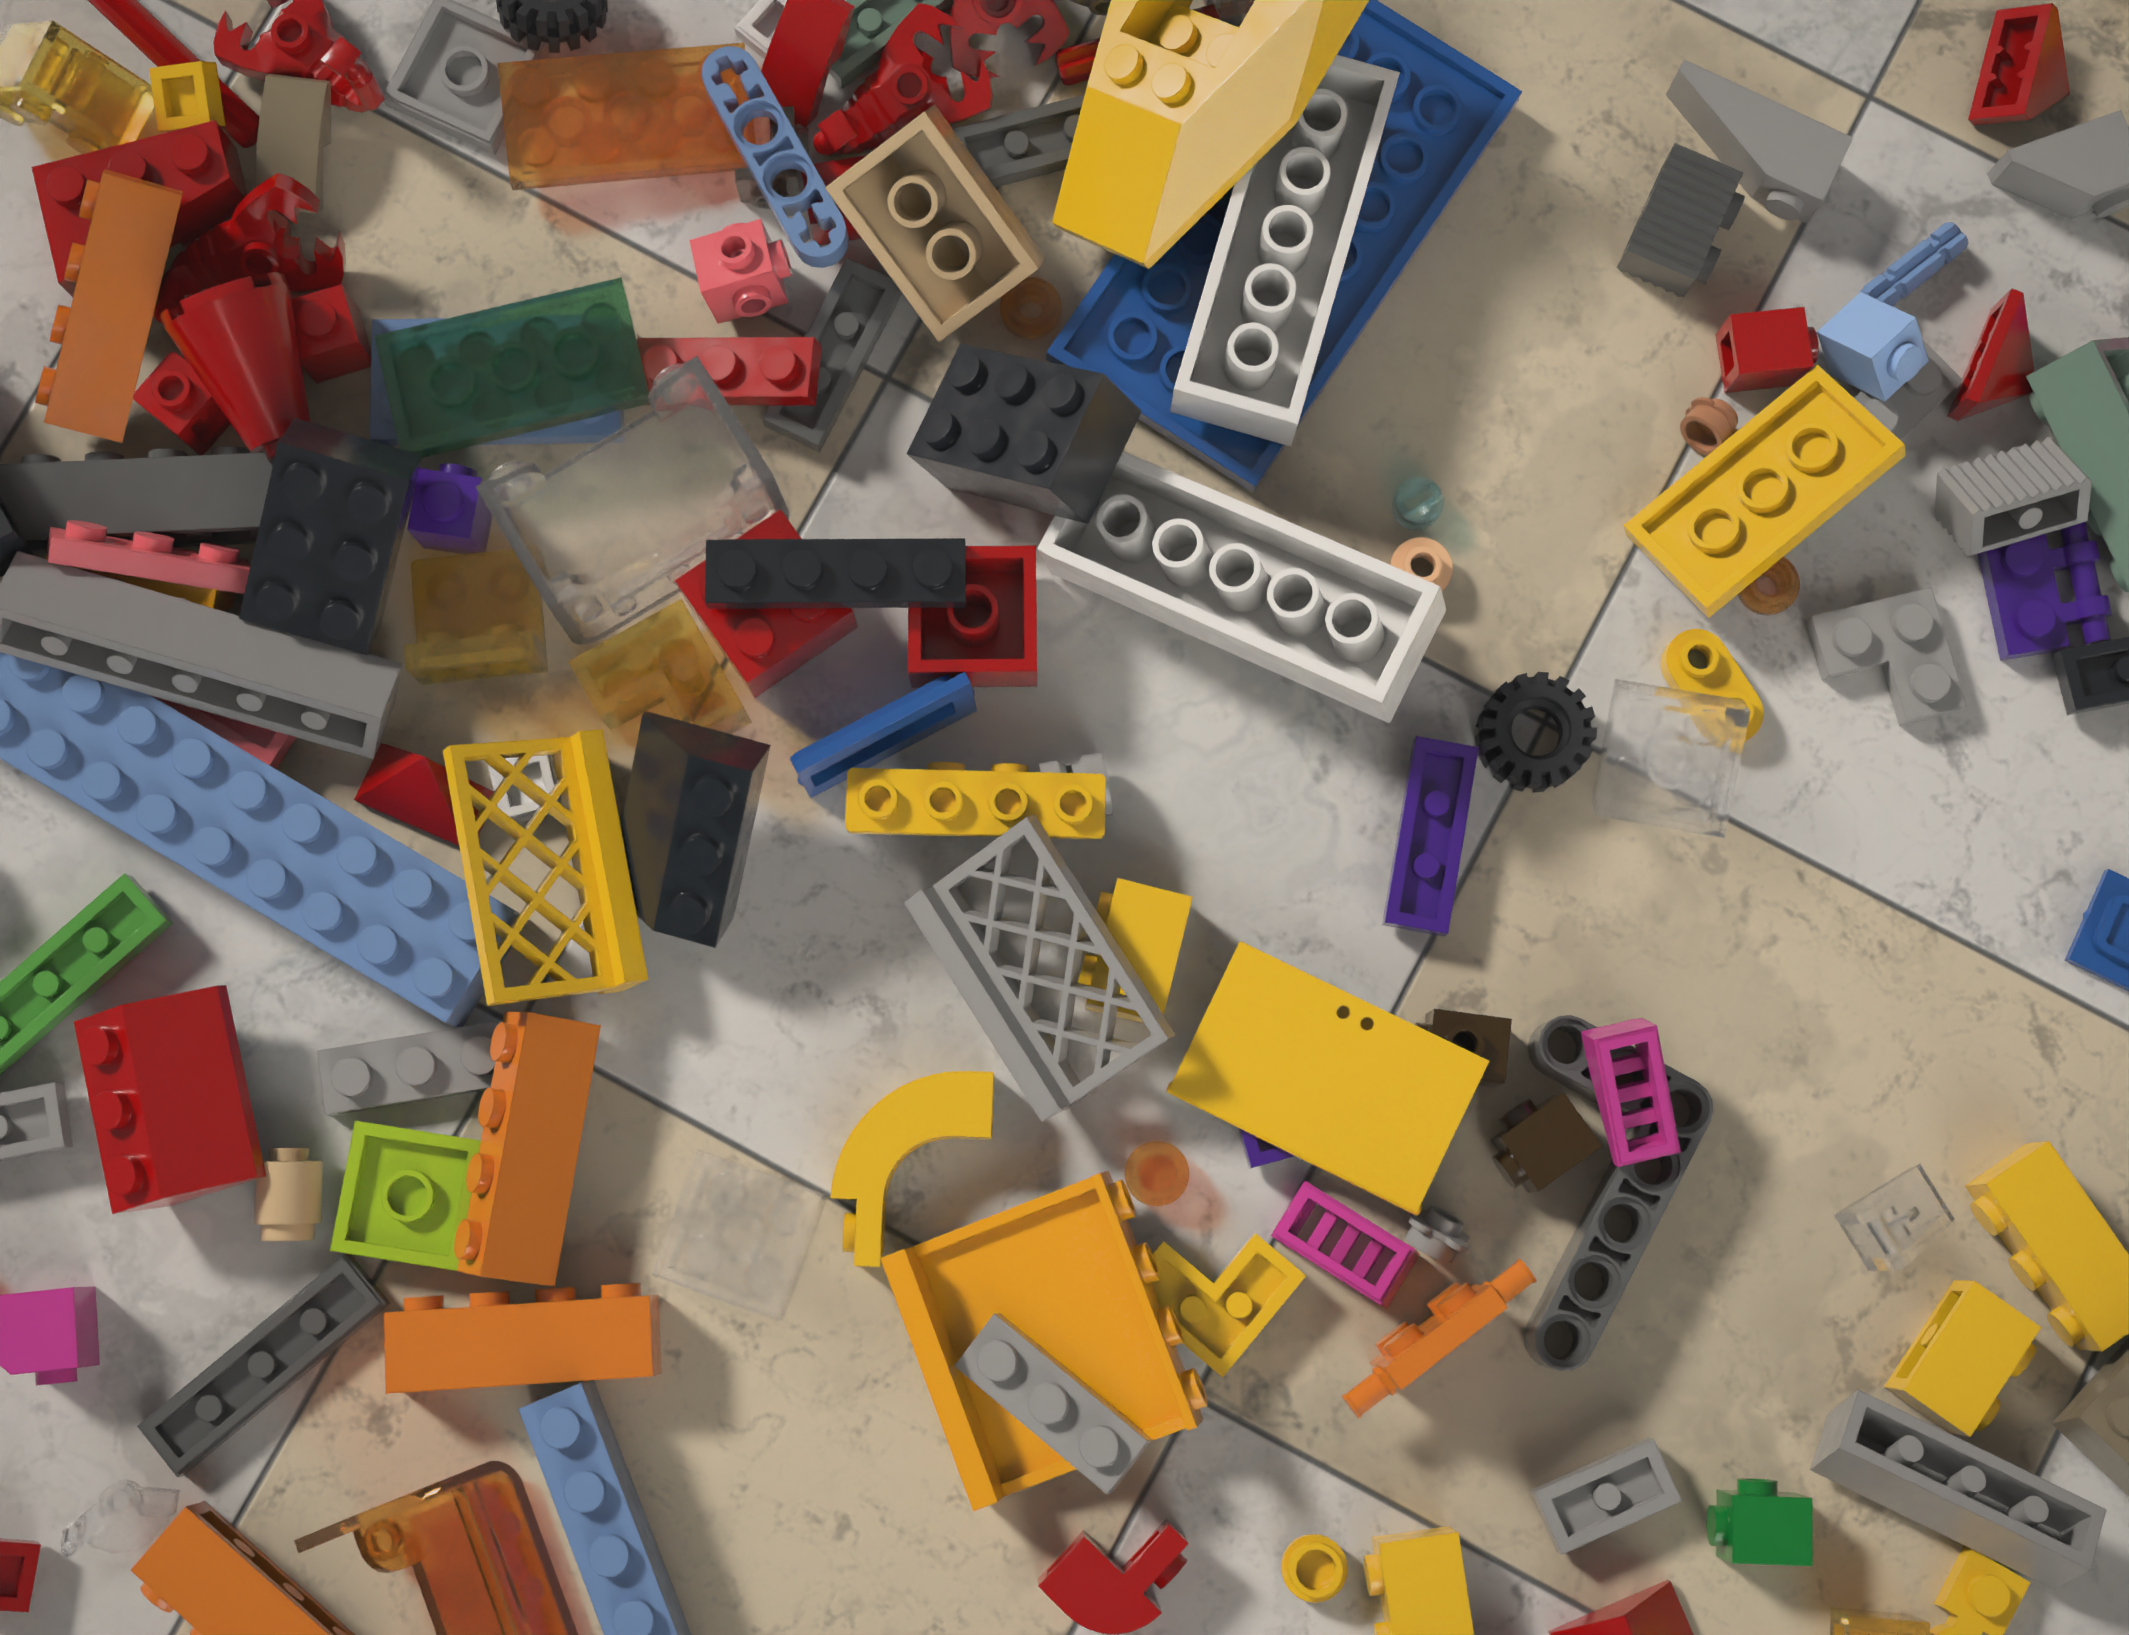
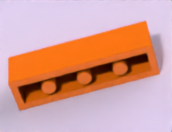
M107 169L103 171L100 183L87 180L79 213L80 218L91 221L86 245L72 243L64 280L76 283L71 308L58 304L50 336V342L62 345L56 369L43 367L35 403L47 406L44 423L120 443L123 442L183 191Z
M504 1011L503 1022L496 1026L490 1044V1056L495 1061L491 1088L489 1087L484 1091L479 1104L478 1120L480 1126L483 1127L479 1153L473 1155L467 1170L466 1185L471 1193L467 1219L461 1221L455 1236L454 1252L456 1258L459 1259L457 1271L479 1277L555 1287L601 1025L532 1012Z
M641 1283L601 1285V1298L576 1300L575 1287L535 1289V1303L510 1304L509 1291L470 1293V1307L444 1308V1295L403 1298L404 1311L384 1313L386 1394L652 1377L662 1374L659 1295L641 1296Z
M206 1501L186 1506L130 1570L144 1582L140 1587L141 1592L153 1605L168 1613L175 1610L193 1626L190 1630V1635H355Z

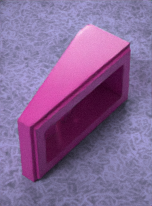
M1637 1018L1582 1031L1586 1060L1614 1165L1621 1167L1681 1153L1657 1025L1644 1018ZM1635 1044L1637 1053L1611 1059L1610 1050ZM1642 1070L1644 1080L1616 1086L1615 1076ZM1649 1097L1651 1106L1621 1112L1620 1103ZM1653 1122L1656 1123L1658 1133L1627 1140L1625 1129Z
M1306 1181L1301 1185L1271 1234L1276 1240L1386 1309L1391 1304L1420 1255L1410 1245ZM1316 1204L1326 1209V1212L1306 1243L1299 1239L1297 1235ZM1340 1218L1348 1223V1226L1328 1257L1320 1252V1249ZM1364 1233L1372 1239L1353 1270L1350 1271L1342 1265L1361 1234ZM1386 1247L1394 1252V1255L1374 1286L1365 1279Z

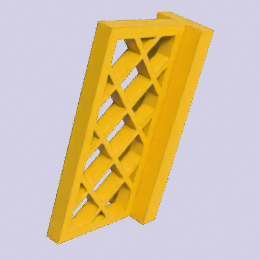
M603 729L578 731L570 737L460 744L446 747L443 750L487 1006L598 992V995L616 993L649 980ZM553 755L558 781L549 794L521 772L532 756ZM519 757L514 765L505 759ZM483 760L504 777L489 799L469 784L465 761ZM512 784L540 806L524 828L497 807V804ZM559 796H561L562 805L557 802ZM473 806H474L477 810H479V813L477 814L476 817H475V815H474ZM547 813L567 829L569 844L560 856L532 835ZM487 818L515 839L500 862L480 848L478 830ZM523 847L551 868L536 891L508 870ZM571 858H572L573 867H571V866L568 864V862L570 861ZM484 870L491 874L487 881L485 878ZM559 876L578 890L580 907L571 920L544 899ZM498 882H501L526 902V905L511 926L491 912L489 895ZM535 910L562 931L546 955L519 934ZM582 922L584 924L585 931L579 927ZM495 933L502 938L498 945ZM570 939L589 953L593 977L576 979L555 962ZM510 945L537 966V969L524 986L508 988L504 986L500 960ZM546 974L556 981L541 983Z

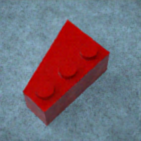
M216 120L31 167L57 280L72 297L74 296L76 283L64 280L72 243L86 245L91 224L90 220L79 217L87 180L100 183L105 169L183 191L170 248L179 242L185 246L200 237L205 231L211 230L215 225L231 218L238 204L248 195L237 149Z

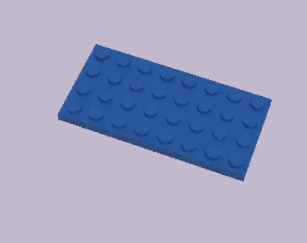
M1369 0L1337 55L1397 71L1400 74L1298 426L1495 137L1522 94L1520 89L1378 0ZM1233 186L1150 269L1114 254L1047 350L1046 360L1055 364L1105 374L1142 411L1138 418L1140 421L1254 493L1286 445L1170 412L1174 386L1230 202Z

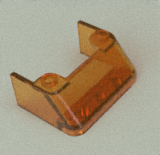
M486 1462L294 1540L298 1553H301L353 1532L362 1558L372 1569L381 1573H393L412 1565L437 1635H578L522 1479L510 1465L504 1462Z

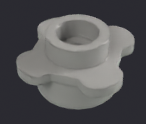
M1432 1205L1429 1206L1427 1212L1422 1210L1417 1216L1409 1213L1411 1215L1409 1219L1411 1227L1405 1238L1419 1251L1441 1262L1452 1263L1458 1251L1466 1253L1470 1246L1467 1244L1469 1236L1461 1231L1464 1223L1453 1214Z

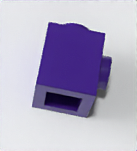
M450 463L440 464L439 471L419 469L407 530L424 549L485 557L496 497L482 477H477L478 472L476 470Z

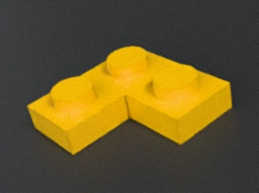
M1256 1233L1250 1237L1214 1282H1211L1164 1241L1152 1253L1160 1274V1279L1152 1282L1161 1308L1171 1305L1183 1333L1184 1343L1182 1344L1222 1378L1306 1277L1304 1273Z

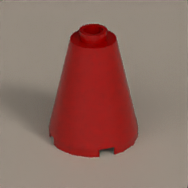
M278 272L267 273L272 285L255 288L251 276L236 279L179 301L184 311V314L179 317L175 316L168 309L161 313V320L165 330L251 453L264 451L268 460L275 458L278 441L294 418L311 422L290 288L285 275Z

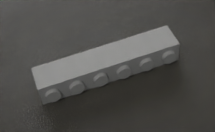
M17 551L0 583L1 653L370 759L375 757L395 705L402 663L384 659L375 654L367 653V655L240 620L238 615L193 603L184 598L169 596L128 584L119 579L108 578L67 565L48 563V559Z

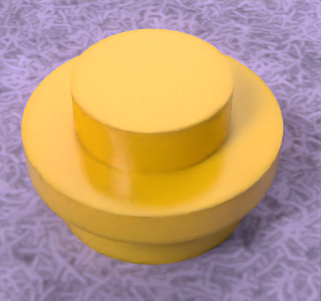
M1321 1534L1300 1536L1289 1544L1283 1554L1281 1561L1282 1578L1287 1588L1301 1600L1312 1603L1327 1601L1339 1593L1347 1578L1348 1565L1345 1554L1340 1546L1327 1536Z

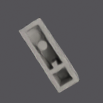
M1685 59L1666 93L1668 99L1723 164L1743 172L1739 184L1752 199L1763 203L1771 214L1785 220L1798 219L1806 224L1824 201L1853 137Z

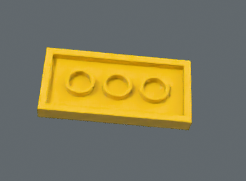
M1816 365L1623 525L1625 533L1710 618L1906 456L1905 444L1819 365Z

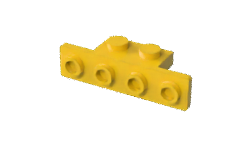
M931 762L927 764V770L850 768L847 772L845 827L851 834L1000 837L1024 818L1036 815L1050 838L1098 840L1102 839L1105 834L1106 778L1103 774L1029 772V766L1015 763L993 764L990 771L965 770L964 764L956 762Z

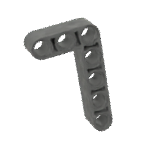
M1572 1015L1558 1016L1538 1026L1531 1034L1528 1043V1054L1533 1066L1547 1077L1598 1104L1581 1034L1584 1030L1597 1027ZM1553 1030L1566 1031L1574 1039L1576 1054L1570 1064L1557 1062L1548 1051L1547 1042ZM1631 1045L1610 1050L1611 1059L1637 1053L1636 1048ZM1666 1064L1664 1065L1669 1092L1680 1093L1686 1098L1690 1106L1688 1121L1682 1127L1676 1126L1681 1153L1659 1158L1661 1172L1657 1180L1652 1184L1644 1183L1638 1178L1634 1171V1164L1617 1167L1614 1165L1613 1159L1611 1160L1526 1325L1523 1335L1524 1345L1529 1356L1539 1365L1560 1371L1574 1370L1582 1366L1591 1356L1711 1122L1714 1110L1712 1098L1707 1089L1696 1080ZM1642 1070L1632 1072L1633 1082L1644 1080ZM1649 1097L1620 1103L1622 1113L1651 1106ZM1653 1122L1628 1128L1626 1131L1627 1140L1658 1133L1656 1123ZM1615 1205L1624 1208L1630 1215L1632 1222L1630 1234L1621 1242L1610 1238L1604 1228L1605 1215ZM1585 1263H1591L1598 1268L1603 1282L1601 1291L1590 1300L1583 1299L1577 1293L1574 1286L1575 1273ZM1556 1321L1564 1322L1570 1328L1573 1336L1571 1349L1560 1358H1553L1544 1346L1545 1331Z

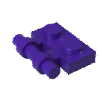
M2086 522L2060 529L2064 547L2049 549L2046 534L1978 554L2000 661L2053 653L2066 649L2070 646L2066 629L2067 625L2081 623L2085 645L2111 640L2107 617L2113 613L2109 596L2101 594L2095 563L2101 560L2096 541L2089 540ZM2069 570L2076 601L2060 602L2054 572Z

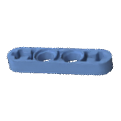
M725 46L716 49L707 56L702 66L701 75L713 107L796 255L803 263L811 267L825 268L836 264L846 253L849 241L842 214L825 189L824 182L754 58L747 51L739 47ZM731 68L736 75H740L744 92L749 99L740 106L731 87L727 83H723L721 72ZM768 117L778 125L777 134L769 143L755 145L743 137L744 128L754 118ZM797 169L803 172L807 177V185L804 191L794 197L778 195L772 189L776 175L783 170ZM809 208H812L813 215L822 230L832 229L829 232L831 243L825 247L820 248L815 240L807 242L810 239L807 223L801 213L806 212Z

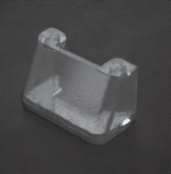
M698 356L684 364L671 365L655 377L653 387L648 395L652 411L549 472L543 474L540 467L535 463L510 461L497 467L486 481L476 486L477 491L549 610L571 641L577 645L593 643L610 635L680 593L681 591L675 580L706 560V540L737 539L779 509L789 519L788 507L773 473Z

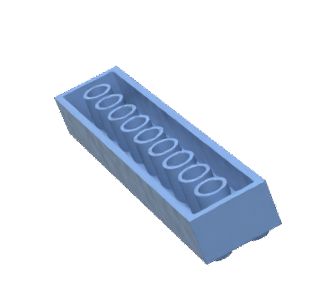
M0 652V759L441 1021L457 1028L465 1025L485 992L465 880L151 695ZM489 895L491 912L511 926L519 912ZM495 933L498 945L502 938ZM511 945L501 958V965L507 957L508 953L510 952L512 948Z

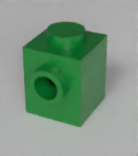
M1738 1478L1737 1490L1716 1489V1505L1709 1506L1706 1521L1708 1541L1710 1546H1716V1557L1732 1564L1813 1567V1505L1811 1497L1795 1492H1778V1481L1770 1479Z

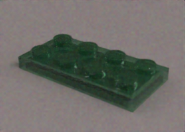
M622 277L374 336L399 448L423 455L422 458L653 403Z

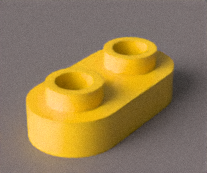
M1689 629L1681 632L1668 643L1661 656L1663 677L1700 734L1711 744L1723 748L1739 746L1752 738L1762 725L1764 718L1763 705L1721 639L1707 630ZM1690 650H1698L1705 655L1707 659L1705 669H1697L1690 664L1688 660ZM1731 702L1740 708L1742 713L1740 722H1732L1725 717L1723 713L1724 703Z

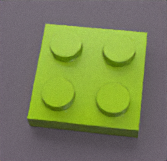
M355 1121L330 1251L457 1271L459 1259L456 1258L454 1252L455 1236L461 1221L467 1219L471 1193L466 1185L467 1170L473 1155L479 1153L481 1140Z

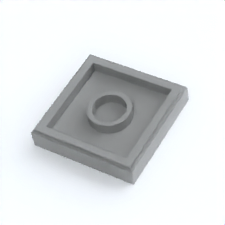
M433 0L384 92V103L396 111L496 155L549 53V47L546 42H541L539 51L529 49L527 36L520 43L516 42L511 38L510 28L504 30L499 20L454 0Z

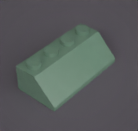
M2129 337L2092 340L2027 375L2026 378L2033 390L2030 393V402L2035 414L2044 424L2050 425L2059 446L2092 480L2087 522L2098 536H2103L2113 556V559L2110 561L2113 577L2120 588L2129 593Z

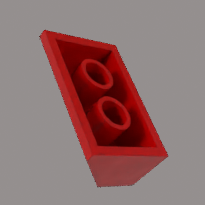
M217 985L122 1004L74 1021L112 1214L169 1207L266 1177L226 985Z

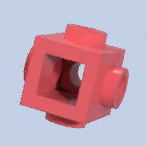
M761 219L748 223H734L726 226L721 231L689 240L700 292L718 324L740 317L759 316L766 313L770 308L789 303L783 278L793 276L788 253L782 239L771 241Z

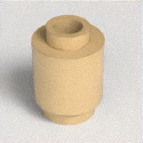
M309 1147L269 1148V1161H263L266 1177L255 1180L254 1224L261 1225L260 1241L315 1240V1224L322 1223L323 1160H309Z

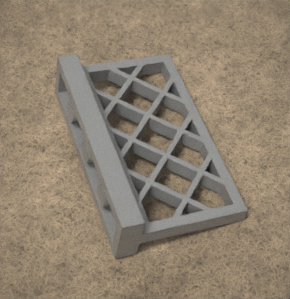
M1036 815L1024 818L933 886L920 890L904 902V905L1041 1122L1071 1107L1086 1097L1088 1093L1176 1036ZM1025 837L1039 858L1036 880L1008 874L1012 847ZM996 859L994 870L984 868ZM971 876L993 882L988 914L971 910L957 888ZM1050 877L1052 878V880L1054 881V883H1055L1056 885L1049 884V883H1050ZM1007 885L1034 892L1029 924L1002 918ZM1048 895L1065 899L1072 909L1074 917L1071 935L1043 928ZM982 925L986 926V932L983 929ZM1000 929L1027 936L1023 968L1006 964L997 951ZM1085 931L1091 940L1084 939ZM1041 940L1069 947L1064 979L1037 972ZM1082 951L1101 955L1109 967L1106 990L1078 983ZM1016 979H1017V980H1021V984H1020V985L1018 984V982L1016 981ZM1035 984L1062 991L1058 1023L1041 1019L1033 1008L1032 1000ZM1120 988L1123 989L1126 995L1120 994ZM1076 995L1104 1002L1100 1034L1071 1027ZM1118 1006L1137 1011L1151 1035L1138 1044L1113 1038ZM1051 1034L1056 1035L1055 1041L1052 1038ZM1069 1039L1098 1047L1094 1073L1081 1082L1066 1060ZM1111 1051L1122 1053V1055L1109 1063Z

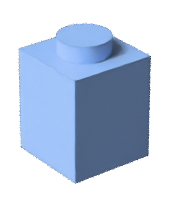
M1862 292L1857 294L1817 331L1830 374L1884 402L1907 381L1914 378L1919 370L1929 362L1916 317Z

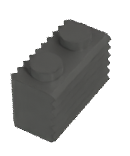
M1674 143L1660 169L1617 268L1621 272H1628L1632 277H1639L1643 282H1651L1655 287H1662L1666 292H1673L1677 297H1685L1695 280L1706 284L1721 253V249L1712 246L1719 227L1730 230L1745 199L1744 195L1735 192L1743 172Z

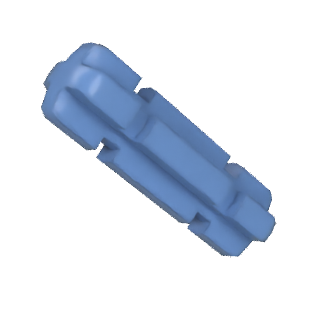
M1944 223L1931 233L1930 237L1922 240L1886 268L1882 275H1877L1867 283L1859 293H1865L1890 306H1895L1900 299H1904L1936 274L1941 267L1959 256L1969 244L1967 236L1960 231V228L1955 223Z

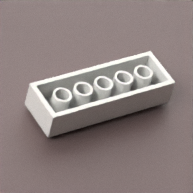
M1336 55L1295 126L1234 185L1174 386L1170 412L1287 446L1292 445L1400 72Z
M1124 451L1089 524L1054 516L1037 548V552L1052 574L1389 724L1446 612L1445 602L1439 585Z

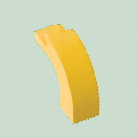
M951 1071L916 1079L886 1095L858 1122L843 1146L837 1161L830 1196L831 1199L857 1200L856 1213L844 1214L842 1239L843 1252H854V1266L883 1267L880 1258L884 1257L887 1193L896 1169L908 1155L921 1146L937 1140H992L994 1072Z

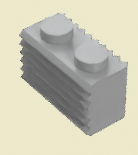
M2048 436L2042 443L2036 440L2031 446L2025 443L2023 446L2012 447L2007 453L2001 450L1996 457L1989 454L1984 460L1979 457L1973 463L1966 460L1964 463L1954 464L1949 470L1943 467L1937 473L1934 514L1937 522L1941 521L1943 529L1947 528L1948 535H1953L1954 542H1958L1960 549H1964L1966 556L1969 557L2088 521L2092 480Z

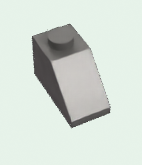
M2121 110L2007 150L1987 175L1992 185L2070 219L2095 211L2098 218L2109 216L2129 206V126Z

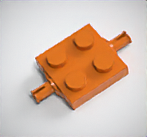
M1518 1259L1516 1263L1491 1282L1485 1281L1481 1285L1469 1284L1468 1282L1460 1285L1459 1282H1455L1427 1304L1433 1313L1419 1325L1413 1323L1409 1326L1406 1321L1375 1344L1381 1354L1369 1362L1373 1367V1373L1349 1392L1343 1394L1342 1398L1357 1418H1361V1415L1386 1396L1396 1394V1389H1404L1508 1308L1506 1303L1537 1281L1527 1265L1521 1259Z

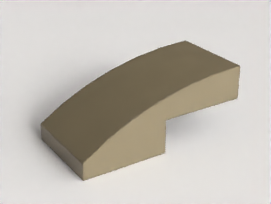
M275 74L266 75L257 137L255 187L276 173L290 176L309 188L320 199L319 211L323 209V147L331 143V81ZM299 208L300 212L316 214L314 212Z

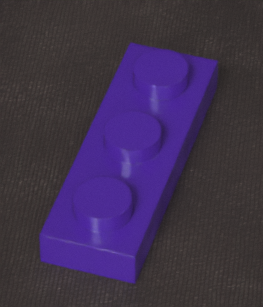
M1420 736L1414 738L1382 925L1444 937L1448 934L1479 747Z

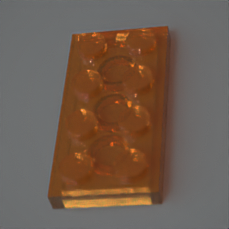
M744 42L497 63L512 190L749 170L713 107L701 76L703 63L713 51L725 46H734L745 50ZM731 68L721 72L723 83H727L731 87L739 106L748 101L749 99L744 92L740 75H736ZM752 119L744 128L743 137L748 142L756 145L754 122Z

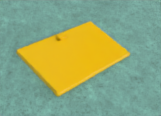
M1240 941L1173 1081L1168 1084L1166 1091L1417 1216L1422 1211L1421 1203L1486 1070L1489 1060Z

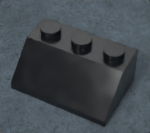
M648 711L643 713L621 822V832L636 914L653 931L706 946L717 947L735 915L771 745Z

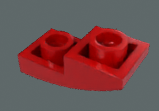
M787 0L761 69L786 117L805 128L817 117L830 67L841 57L855 8L854 5L844 0Z

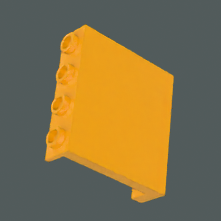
M1109 1171L1098 1173L1075 1184L880 1258L973 1512L995 1504L1007 1495L1076 1470L1074 1466L954 1366L994 1313H1001L1148 1435L1152 1441L1187 1428V1431L1197 1428L1204 1420L1200 1409L1208 1406V1400L1203 1384L1195 1368L1185 1371L1176 1345L1184 1343L1179 1321L1171 1305L1161 1308L1152 1282L1160 1279L1155 1258L1147 1242L1137 1245L1128 1222L1129 1219L1136 1217L1132 1198L1124 1181L1121 1179L1113 1182Z

